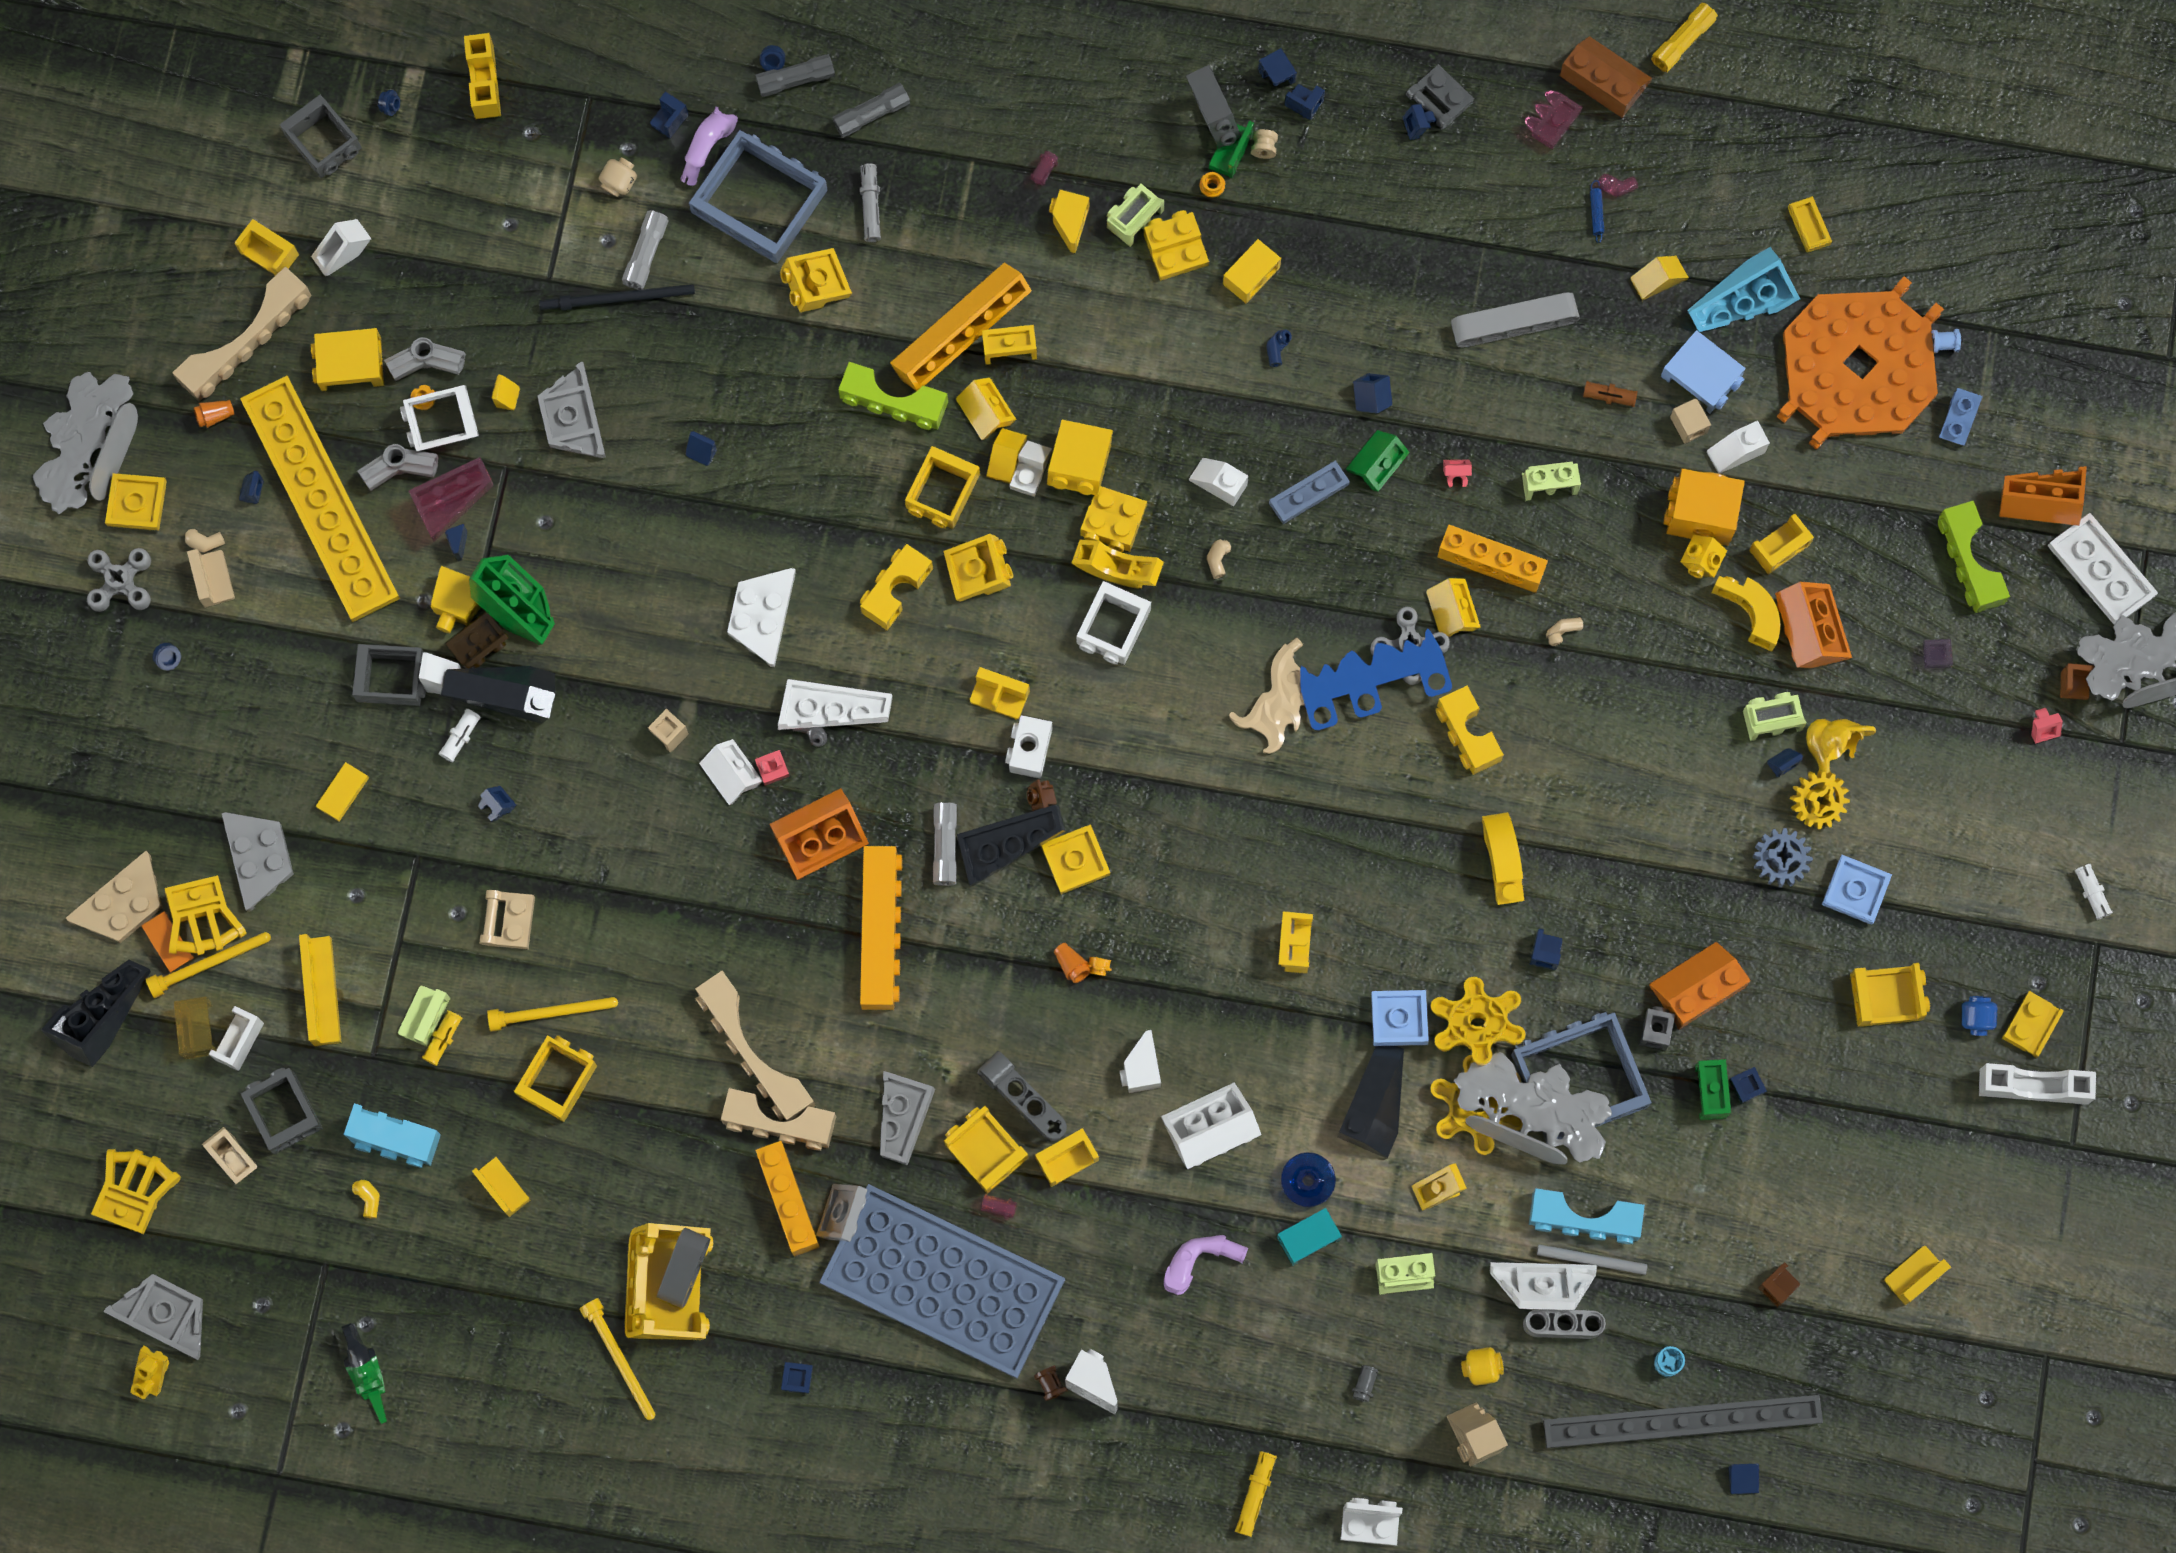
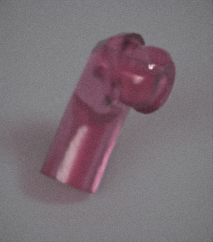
M1603 174L1599 178L1601 189L1615 197L1638 188V183L1634 176L1623 181L1609 174Z

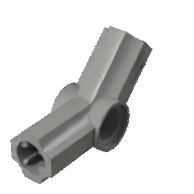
M418 338L411 347L384 361L394 380L397 381L421 368L431 367L459 375L463 369L466 354L464 351L432 343L427 338ZM422 350H430L427 356H419Z
M398 444L388 446L381 456L357 472L370 491L393 476L404 473L434 478L438 467V455L404 449ZM395 456H403L399 463H391Z

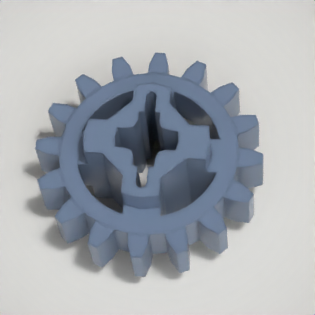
M1784 828L1781 834H1778L1776 829H1773L1771 831V838L1764 834L1761 838L1763 843L1758 842L1755 848L1760 852L1753 854V858L1759 860L1754 865V868L1762 869L1759 877L1763 878L1767 875L1769 877L1768 884L1771 885L1776 880L1778 881V886L1782 887L1784 882L1787 881L1791 887L1794 885L1795 879L1799 882L1803 880L1804 876L1802 873L1809 872L1810 867L1806 864L1811 863L1813 858L1806 856V854L1811 851V847L1803 846L1805 838L1796 839V831L1791 835H1787V828ZM1778 842L1777 848L1766 850L1768 846ZM1781 851L1784 854V858L1787 859L1784 865L1781 857H1778ZM1768 864H1770L1775 871H1773V870L1768 866ZM1799 865L1798 869L1787 874L1789 867Z

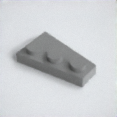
M883 1071L884 1095L882 1097L883 1122L881 1123L880 1155L883 1158L908 1165L935 1088Z

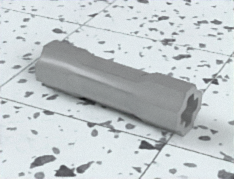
M653 210L647 211L633 255L622 277L624 285L637 290L644 289L650 272L649 268L669 221L668 217Z
M954 803L934 804L935 853L933 882L934 885L938 886L956 885L955 831L957 826V806Z

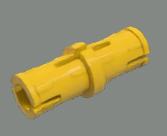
M447 1010L438 1030L433 1031L431 1035L433 1039L422 1056L423 1060L435 1066L438 1065L447 1045H451L453 1042L451 1038L463 1019L461 1016Z

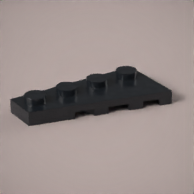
M1055 804L957 834L969 885L974 886L1065 832L1059 805Z

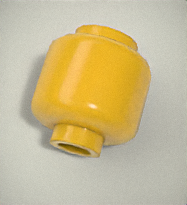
M1492 1347L1470 1350L1466 1355V1361L1461 1362L1464 1378L1469 1377L1471 1383L1476 1386L1495 1383L1499 1380L1500 1375L1504 1374L1500 1352L1496 1353Z

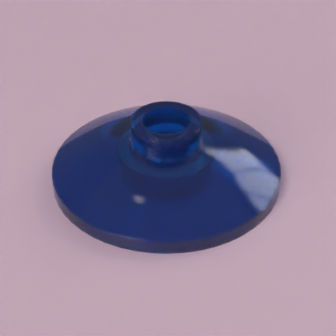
M1310 1152L1300 1153L1292 1157L1284 1166L1281 1175V1185L1285 1195L1293 1203L1303 1207H1314L1324 1203L1332 1195L1336 1184L1335 1172L1330 1162L1323 1156ZM1311 1177L1313 1184L1306 1186L1303 1183V1179Z

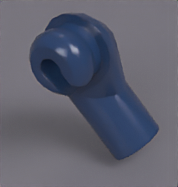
M1286 329L1277 331L1266 344L1270 367L1282 365L1280 352L1292 339L1290 331Z

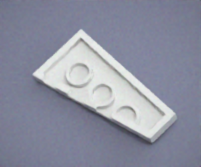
M788 679L778 722V730L888 722L892 694Z

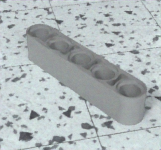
M1562 293L1461 315L1453 318L1450 322L1456 345L1463 348L1570 325L1577 322L1580 317L1573 293Z

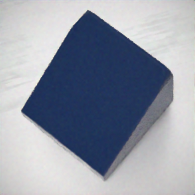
M691 431L686 456L705 466L710 465L717 452L715 442L699 433Z
M253 471L244 477L239 496L240 501L254 504L259 503L264 480L258 471Z
M464 524L448 529L445 532L453 555L458 562L463 558L467 539V529Z
M1787 748L1769 759L1767 763L1777 777H1781L1801 763L1803 756L1801 753Z
M1758 1463L1732 1464L1729 1466L1731 1494L1759 1493Z

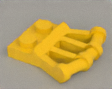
M218 875L165 888L173 920L169 953L176 954L178 951L202 955L207 950H222L223 946L235 938H242L247 934L242 924L226 905ZM219 912L232 927L221 936L214 916L215 913ZM207 916L213 938L202 941L195 918ZM188 920L194 942L178 941L182 921Z
M108 1149L106 1154L105 1183L91 1214L144 1235L151 1216L157 1208V1202L170 1188L180 1181L181 1176L167 1168L161 1162V1158L156 1156L148 1157L143 1155V1151L136 1149L134 1151L116 1152V1149ZM129 1162L119 1186L115 1185L116 1163ZM139 1165L144 1166L146 1171L137 1191L128 1190L136 1168ZM158 1173L165 1181L149 1197L145 1196L154 1174Z

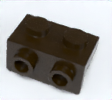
M485 611L445 642V645L463 668H478L486 661L483 657L491 651L495 654L506 646L505 640L509 637Z

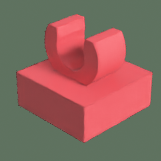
M1443 460V471L1445 476H1447L1448 486H1453L1452 481L1455 477H1461L1462 486H1467L1468 480L1466 476H1472L1470 460Z
M2046 708L2036 710L2037 718L2033 720L2031 733L2035 744L2060 737L2063 721L2059 713L2049 716Z
M780 750L755 759L765 786L789 777Z

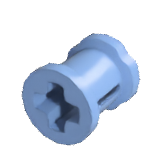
M1954 329L1953 332L1932 330L1934 353H1937L1938 350L1960 351L1961 334L1959 329Z

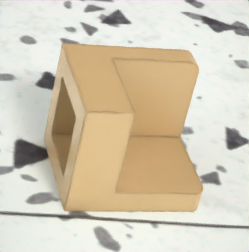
M1697 399L1674 408L1670 416L1684 444L1707 434L1711 427V423Z
M667 709L648 727L649 731L665 745L669 752H672L689 734L686 726Z

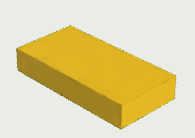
M1813 196L1788 205V210L1807 253L1831 245L1832 240Z
M345 762L316 807L340 822L369 777Z

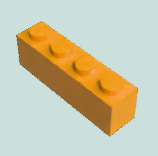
M782 1141L757 1149L756 1153L793 1256L795 1257L820 1248Z

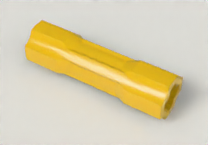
M1701 3L1671 38L1664 42L1652 55L1651 60L1654 65L1660 68L1661 71L1668 72L1694 41L1716 21L1718 15L1715 10L1708 6V4Z

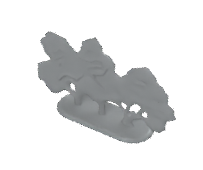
M90 372L74 377L70 382L66 396L71 410L67 413L56 412L43 423L46 431L51 433L50 441L53 448H60L61 454L58 458L44 463L33 474V480L39 488L42 500L51 503L52 510L58 514H61L68 507L78 509L86 503L87 491L84 486L89 481L90 493L94 499L102 500L109 494L112 474H118L137 426L138 414L136 407L131 403L124 404L133 395L131 386L128 384L129 377L113 374L101 385H98L97 379ZM106 411H111L112 417L107 416ZM111 426L107 436H105L106 427ZM102 448L93 468L90 462L91 455L94 450ZM83 463H87L89 468L84 469ZM81 472H89V475H84L83 480L74 481L75 475ZM82 484L80 489H75L76 485Z
M2176 612L2165 621L2164 631L2160 637L2153 636L2149 627L2142 624L2135 625L2131 619L2122 615L2113 627L2116 635L2114 641L2103 638L2099 634L2085 636L2080 639L2078 655L2086 662L2095 666L2086 678L2092 694H2100L2104 698L2113 701L2119 696L2121 689L2125 687L2134 689L2135 691L2124 699L2122 703L2124 708H2132L2176 695V678L2165 681L2162 675L2165 668L2176 667ZM2124 676H2129L2132 682L2125 681ZM2143 677L2155 678L2159 681V683L2141 688V678Z
M1499 1052L1492 1055V1059L1487 1065L1479 1066L1473 1062L1468 1072L1459 1073L1458 1077L1454 1079V1082L1460 1089L1457 1099L1460 1108L1466 1111H1475L1478 1108H1483L1490 1118L1487 1119L1480 1116H1469L1466 1118V1123L1475 1131L1554 1164L1567 1163L1566 1155L1555 1148L1562 1144L1569 1148L1573 1158L1578 1162L1588 1161L1592 1157L1596 1159L1601 1157L1606 1141L1595 1128V1124L1603 1123L1612 1115L1611 1108L1608 1106L1609 1100L1605 1095L1589 1090L1571 1095L1568 1090L1570 1077L1560 1064L1549 1068L1547 1073L1540 1071L1531 1074L1528 1083H1521L1516 1075L1517 1072L1514 1064L1503 1053ZM1489 1097L1496 1099L1498 1103L1497 1113H1494L1495 1108L1489 1107ZM1480 1098L1484 1099V1106L1479 1104ZM1502 1107H1508V1111L1501 1113ZM1506 1115L1519 1117L1523 1123L1521 1131L1518 1132L1499 1124L1500 1118ZM1529 1131H1544L1547 1133L1548 1144L1527 1136V1133ZM1560 1132H1564L1562 1139H1556Z

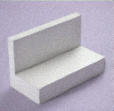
M733 739L715 745L699 763L729 805L733 804L743 792L756 788L763 782Z

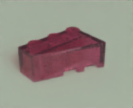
M479 457L409 490V493L433 542H435L494 485Z

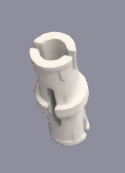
M466 709L456 727L451 728L449 732L451 735L438 754L446 760L454 762L464 743L469 742V735L481 717L472 710Z
M2087 864L2084 868L2082 866L2076 869L2075 873L2085 891L2083 893L2084 898H2088L2096 919L2099 920L2103 916L2111 915L2113 912L2103 894L2105 890L2103 885H2099L2091 864Z

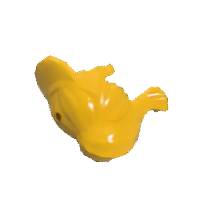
M1817 719L1807 729V746L1810 753L1816 759L1819 770L1825 771L1827 775L1830 772L1831 760L1840 757L1847 749L1850 750V758H1854L1859 740H1862L1864 736L1874 735L1876 728L1874 726L1859 725L1848 719L1834 721Z

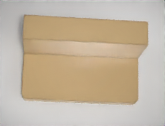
M198 549L187 551L198 597L202 605L209 607L233 600L235 596L223 551L218 550L201 555Z

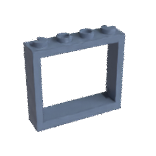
M739 130L689 202L692 214L771 261L778 263L828 190L826 180L819 176L817 171L813 170L810 172L797 159H788L775 146L769 145L768 147L761 143V140L753 134L751 136ZM744 150L813 190L777 244L708 203Z
M1606 1012L1598 1013L1591 1017L1592 1021L1585 1024L1577 1021L1567 1025L1566 1031L1557 1034L1556 1030L1541 1035L1542 1039L1532 1043L1529 1039L1519 1045H1515L1517 1049L1513 1050L1511 1056L1522 1083H1528L1530 1073L1524 1058L1607 1028L1635 1098L1611 1106L1612 1115L1603 1123L1595 1124V1127L1646 1109L1652 1103L1615 1012L1609 1015ZM1542 1131L1547 1143V1133ZM1560 1132L1556 1139H1562L1564 1132Z

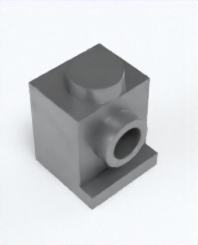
M1655 1006L1653 1009H1648L1645 1014L1639 1045L1667 1050L1670 1045L1675 1014L1669 1013V1009ZM1652 1025H1659L1661 1032H1654Z

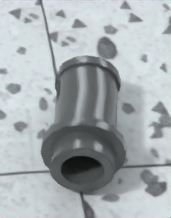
M1361 1365L1356 1388H1352L1354 1399L1369 1402V1399L1373 1398L1371 1392L1379 1370L1367 1365Z

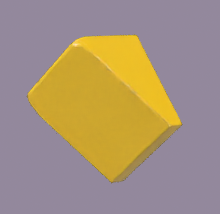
M498 375L492 394L495 406L497 408L514 410L520 387L503 375Z

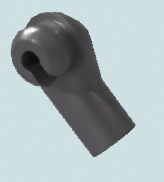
M823 727L793 729V731L807 733L812 745L815 747H821L827 742V734Z

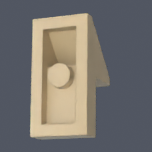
M225 1127L202 1144L235 1184L257 1168L256 1163Z

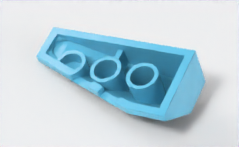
M1769 247L1744 262L1687 311L1697 330L1702 332L1729 325L1731 321L1743 318L1745 320L1753 319L1755 315L1762 313H1777L1800 298L1780 258Z

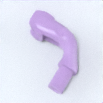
M715 107L712 114L700 124L685 156L686 165L680 178L682 182L685 183L688 178V185H696L700 168L704 166L711 148L720 138L727 137L734 131L738 117L733 114H722L718 107Z
M1224 1235L1191 1239L1182 1244L1174 1255L1165 1273L1164 1288L1177 1295L1183 1294L1190 1286L1193 1278L1191 1275L1193 1265L1202 1252L1211 1253L1218 1257L1220 1254L1243 1263L1248 1248L1227 1240Z

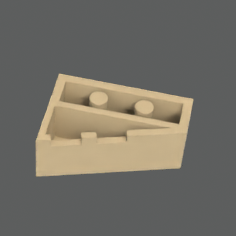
M1477 1402L1447 1415L1448 1421L1460 1444L1457 1447V1451L1463 1463L1468 1461L1470 1467L1501 1453L1508 1446L1496 1419L1489 1413L1485 1414V1410L1480 1408Z

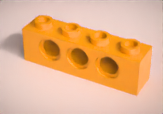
M1452 525L1447 527L1437 556L1443 560L1534 593L1538 590L1548 562L1546 559Z

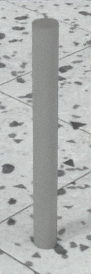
M1540 1244L1537 1249V1255L1642 1275H1646L1647 1264Z

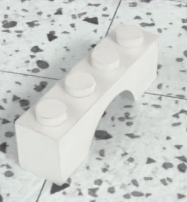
M1989 1063L1980 1068L1979 1096L2089 1104L2095 1100L2096 1072L2078 1070L2036 1072L2022 1070L2014 1065Z

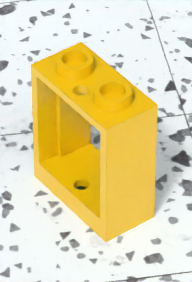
M931 446L905 499L906 509L915 517L922 518L924 516L931 519L932 523L940 528L945 529L949 527L954 529L980 476L979 466ZM934 466L967 480L950 516L917 502Z
M547 1035L514 1092L523 1100L565 1122L597 1065L592 1060L594 1056L581 1048L577 1052L569 1047L571 1043L562 1037L556 1036L553 1039ZM553 1049L585 1067L563 1106L531 1089L532 1084Z

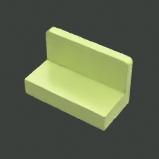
M420 986L398 1034L428 1047L432 1038L431 1035L436 1030L450 1000L448 994L438 989L434 991Z

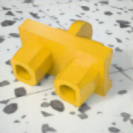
M143 1346L139 1351L130 1392L141 1399H146L149 1394L157 1397L161 1392L164 1374L169 1366L168 1357L160 1351L153 1353L148 1347Z

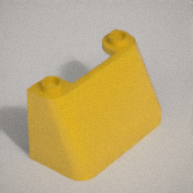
M647 1223L632 1229L628 1247L625 1334L628 1338L706 1339L710 1323L705 1314L699 1312L701 1268L683 1309L657 1298V1294L682 1230L686 1227L711 1239L705 1254L706 1256L713 1248V1238L710 1236L711 1228Z

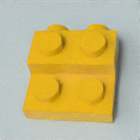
M1184 210L1178 211L1172 215V219L1162 221L1161 218H1156L1147 223L1148 226L1144 227V237L1160 281L1209 266V259L1193 212L1187 214Z
M834 248L789 257L780 271L782 282L784 284L788 283L791 289L789 294L790 302L793 306H797L800 312L823 308L827 302L846 299L852 294Z
M1101 486L1098 496L1094 495L1091 505L1088 507L1081 527V536L1085 540L1100 541L1108 544L1110 548L1119 552L1124 550L1130 552L1143 518L1147 501Z
M988 534L943 551L957 601L961 602L983 593L989 595L1011 587L1009 579L1013 578V572L1010 565L1005 564L1003 555L1007 553L1002 539Z

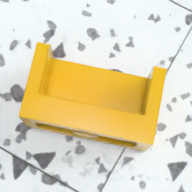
M254 219L251 220L235 241L239 253L275 276L285 266L289 269L299 256L293 244Z
M1257 239L1224 274L1223 285L1247 304L1279 270L1281 258Z
M1034 325L982 330L986 365L991 364L990 358L1031 353L1032 360L1037 359Z
M1793 514L1787 523L1760 542L1758 540L1753 542L1749 551L1769 575L1810 546L1814 537L1797 515Z
M1082 1128L1035 1154V1159L1050 1186L1053 1187L1098 1162L1099 1156Z

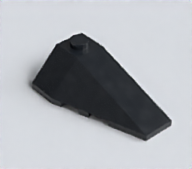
M532 666L447 669L440 696L543 724L550 717L555 696V673Z
M127 960L103 977L102 983L90 992L88 990L80 994L81 998L69 1007L67 1005L61 1007L41 1029L42 1032L69 1056L93 1067L113 1042L146 978H148L151 972L150 969L134 961Z
M1398 1046L1375 1047L1337 1137L1388 1159L1399 1129L1403 1048Z

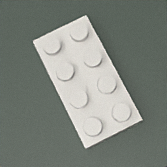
M2091 513L2081 519L2080 526H2071L2048 544L2050 550L2114 625L2122 615L2128 618L2158 594Z

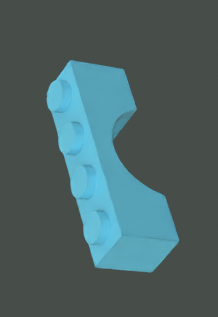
M1535 1188L1532 1195L1529 1225H1534L1535 1230L1551 1232V1228L1562 1230L1564 1235L1578 1236L1580 1232L1590 1234L1589 1238L1595 1240H1606V1237L1617 1238L1616 1242L1633 1244V1241H1638L1641 1238L1645 1205L1617 1201L1606 1215L1590 1219L1575 1214L1568 1207L1563 1192Z

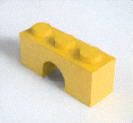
M490 34L464 36L466 60L471 83H469L470 100L476 119L501 116L494 45Z
M908 544L902 550L898 549L891 558L892 564L887 571L883 569L875 580L877 583L872 591L867 590L860 600L862 614L887 631L903 610L902 603L891 595L893 588L900 583H908L919 589L933 570L932 561Z
M1468 685L1439 698L1438 708H1436L1437 716L1441 723L1446 722L1450 730L1448 736L1453 746L1458 745L1462 753L1460 760L1466 770L1470 768L1474 775L1500 763L1504 754L1493 733L1474 736L1466 729V721L1477 716L1480 709Z

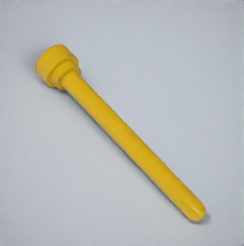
M267 932L261 933L164 977L163 975L157 976L155 974L146 978V983L152 996L157 998L165 994L164 991L168 990V986L269 942L271 936Z
M615 997L510 1013L499 1011V1009L487 1010L490 1032L502 1030V1027H507V1024L615 1008L618 1005V1000Z
M599 1298L588 1302L579 1309L584 1319L588 1318L589 1322H593L644 1417L647 1420L654 1419L655 1412L602 1317L604 1315L602 1303Z

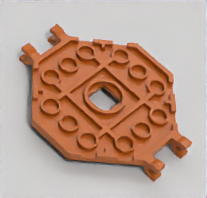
M1905 276L1889 292L1818 294L1784 330L1783 342L1785 344L1789 402L1780 409L1777 417L1783 423H1786L1795 411L1798 410L1816 425L1819 430L1812 436V440L1809 442L1816 450L1828 437L1840 436V434L1876 435L1877 433L1887 432L1902 434L1937 396L1931 325L1941 316L1944 308L1935 303L1926 315L1921 317L1900 299L1912 284ZM1857 348L1862 349L1877 362L1863 379L1843 364Z

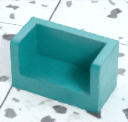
M1326 1208L1277 1235V1239L1292 1266L1298 1264L1299 1260L1334 1241H1340L1342 1238Z

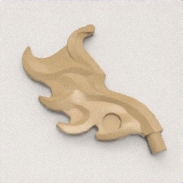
M1297 637L1288 645L1284 644L1273 659L1271 666V690L1267 693H1262L1246 717H1239L1234 712L1229 714V719L1238 727L1243 729L1252 728L1267 738L1268 747L1263 750V753H1275L1282 747L1284 731L1287 725L1293 724L1295 732H1297L1300 725L1299 709L1300 706H1305L1300 688V667L1294 662L1293 656L1294 652L1300 649L1303 644Z

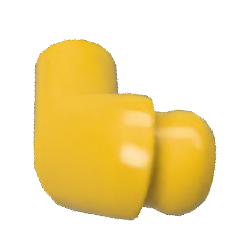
M367 1180L354 1182L352 1186L353 1193L359 1195L365 1202L363 1217L377 1218L379 1192Z

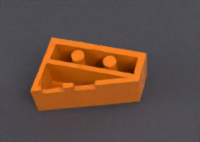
M2087 466L2078 467V471L2064 473L2062 469L2054 470L2053 474L2038 475V472L2005 476L1999 517L2080 526L2084 505Z

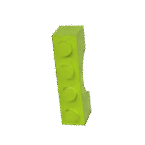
M852 362L848 363L839 387L840 399H843V402L848 405L857 406L859 404L876 414L884 412L901 422L909 420L926 430H931V428L939 429L948 404L947 393L926 386H922L917 392L906 397L887 395L877 386L873 369Z
M1973 500L1944 509L1939 516L1938 527L1940 532L1946 535L1948 554L1951 558L1955 559L1957 564L1956 574L1958 580L1963 582L1966 588V601L1970 607H1973L1974 612L1978 613L2004 605L2010 598L2001 572H1992L1984 569L1972 556L1970 548L1971 538L1983 525Z

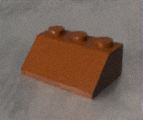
M1590 36L1574 48L1564 61L1560 77L1621 118L1625 116L1652 80L1650 76Z

